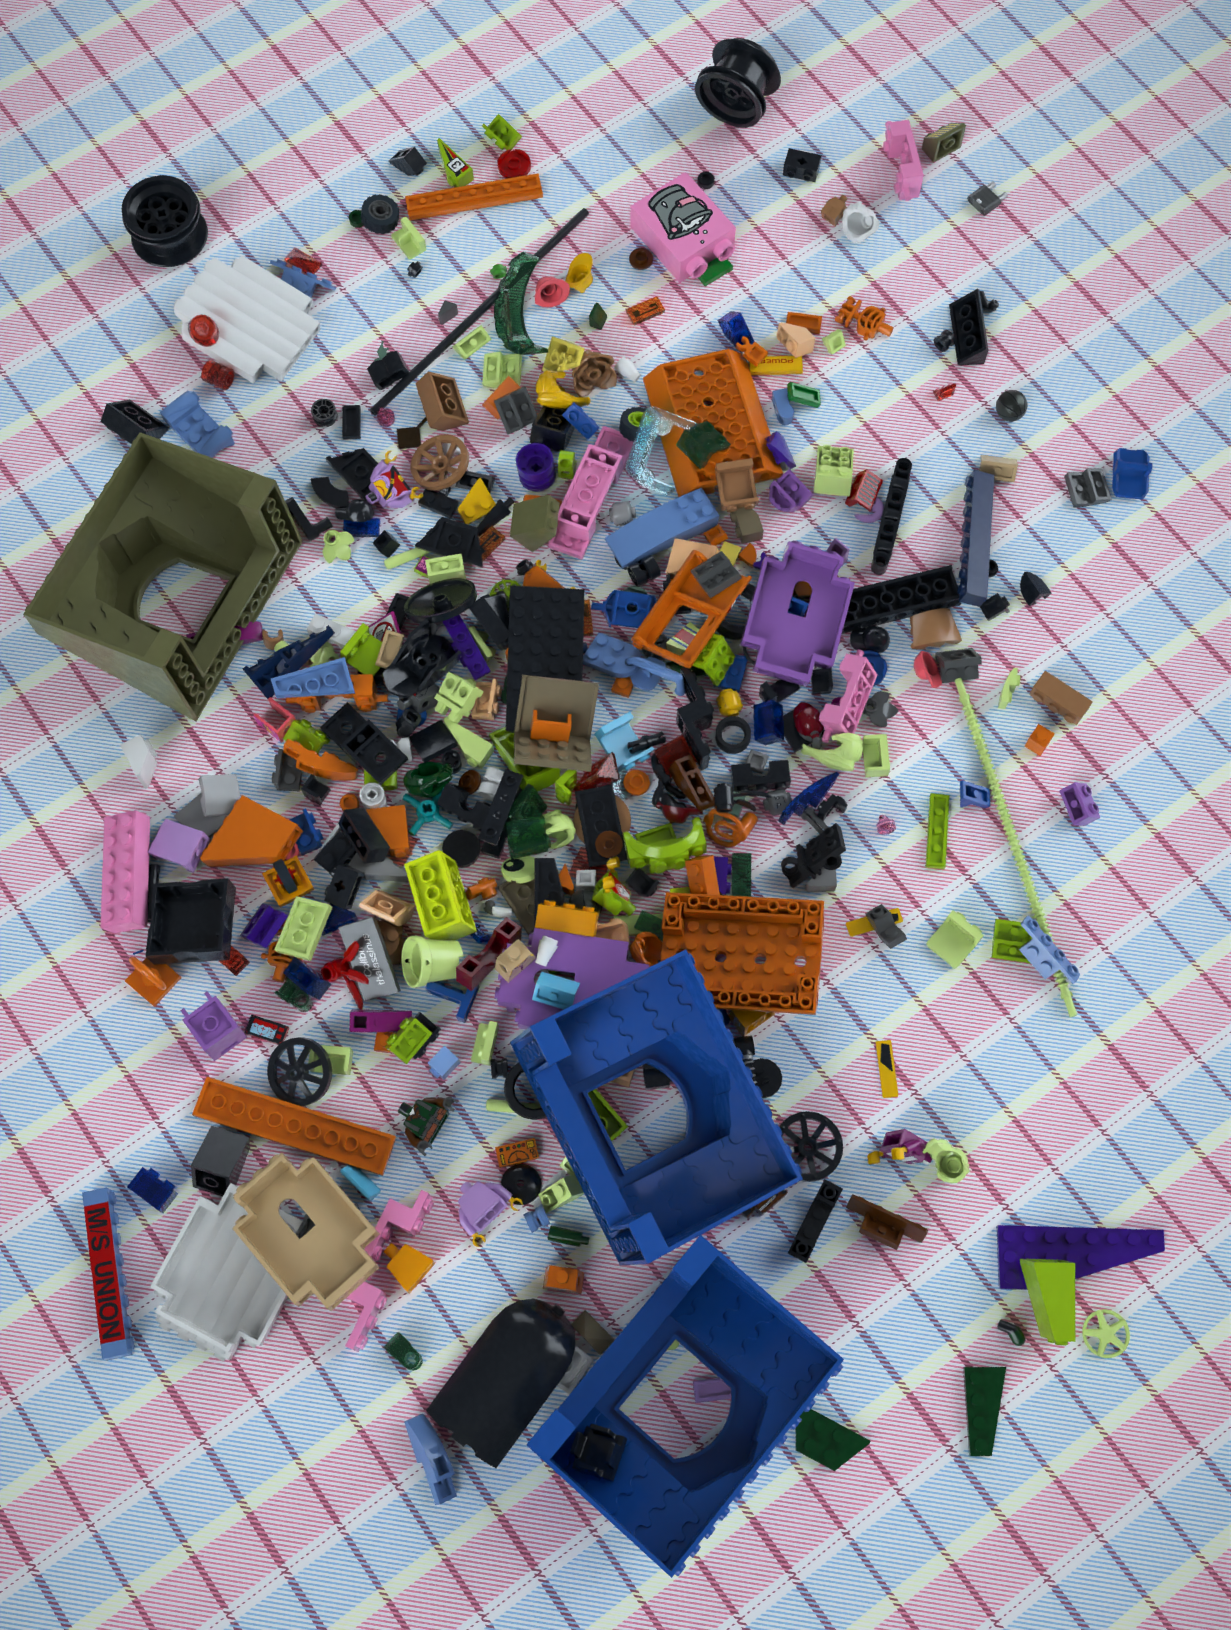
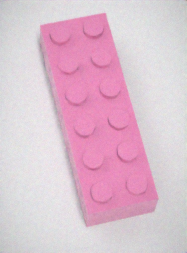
M137 810L104 817L100 928L115 934L147 927L150 816Z

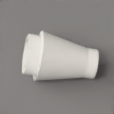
M622 357L615 365L618 373L629 378L634 383L641 376L629 358Z
M543 936L542 940L539 939L535 963L546 967L558 948L556 946L558 941L547 936Z

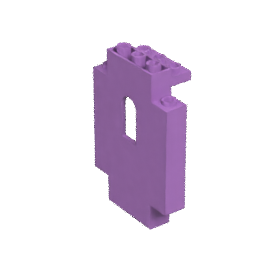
M793 540L788 541L782 561H779L774 556H768L763 559L740 643L741 646L758 650L753 672L806 687L810 683L813 667L832 669L855 582L850 581L847 577H837L839 569L843 565L844 557L834 551H822L817 546L808 547L799 541ZM800 581L807 582L812 588L805 618L788 613L794 586Z
M534 928V933L529 935L528 945L531 947H526L536 958L539 939L542 940L543 936L557 940L556 946L558 948L546 967L535 963V959L509 983L498 973V980H501L500 988L496 987L494 999H497L498 1006L506 1007L507 1012L515 1013V1008L520 1009L516 1010L515 1022H518V1029L526 1030L528 1027L564 1010L532 1000L536 985L534 976L538 971L551 970L575 974L574 981L579 982L580 985L575 995L574 1005L649 968V964L626 961L629 942Z

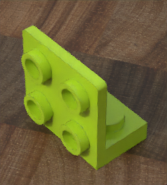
M362 623L340 651V658L345 657L346 663L361 674H373L375 676L381 668L375 666L382 642L369 634V627Z
M714 633L692 666L704 669L712 683L718 686L724 679L729 667L733 664L735 655L724 637Z

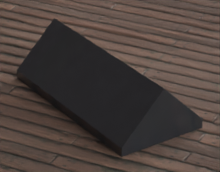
M977 288L949 304L953 335L956 338V358L959 366L984 364L989 351L980 290Z

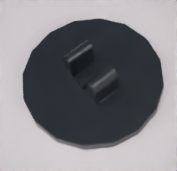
M760 1058L753 1060L752 1065L755 1068L753 1071L756 1075L754 1076L755 1081H757L756 1086L761 1089L762 1098L773 1096L782 1085L780 1068L769 1059Z

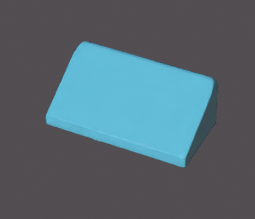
M348 1165L340 1170V1173L369 1202L381 1192L359 1168Z

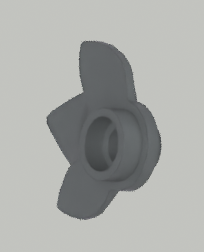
M880 691L875 693L872 698H868L863 710V714L869 716L870 721L879 727H886L887 719L898 713V709L887 702L889 699L888 692ZM870 705L873 707V709L869 710L867 709V706Z

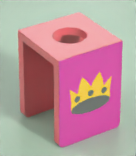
M269 697L268 701L271 707L283 716L286 721L276 730L258 714L254 713L253 716L258 725L282 743L288 729L285 732L284 730L287 726L290 727L293 720L296 719L294 715Z

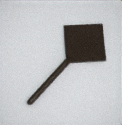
M426 417L417 427L397 429L399 449L415 448L421 445L420 428L427 421Z

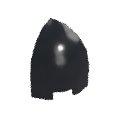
M1024 572L1020 581V591L1029 606L1037 604L1036 600L1041 597L1046 599L1052 594L1041 578L1031 572Z

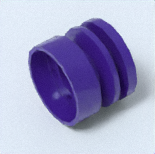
M531 443L518 451L515 459L522 486L534 492L550 488L556 479V469L551 450L544 444Z

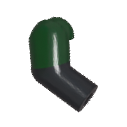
M1004 1320L999 1321L997 1329L1007 1333L1013 1344L1022 1346L1025 1343L1026 1338L1019 1326Z

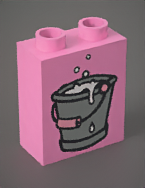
M687 172L682 173L630 206L631 229L679 283L689 277L692 279L700 277L706 271L707 263L715 258H718L719 261H725L735 251L736 227Z

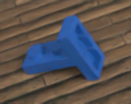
M439 981L427 983L425 987L427 993L459 1004L460 1008L456 1018L463 1023L467 1020L480 988L478 984L472 991L467 989L466 993L463 994L464 991L455 987L449 989L445 987L444 983Z

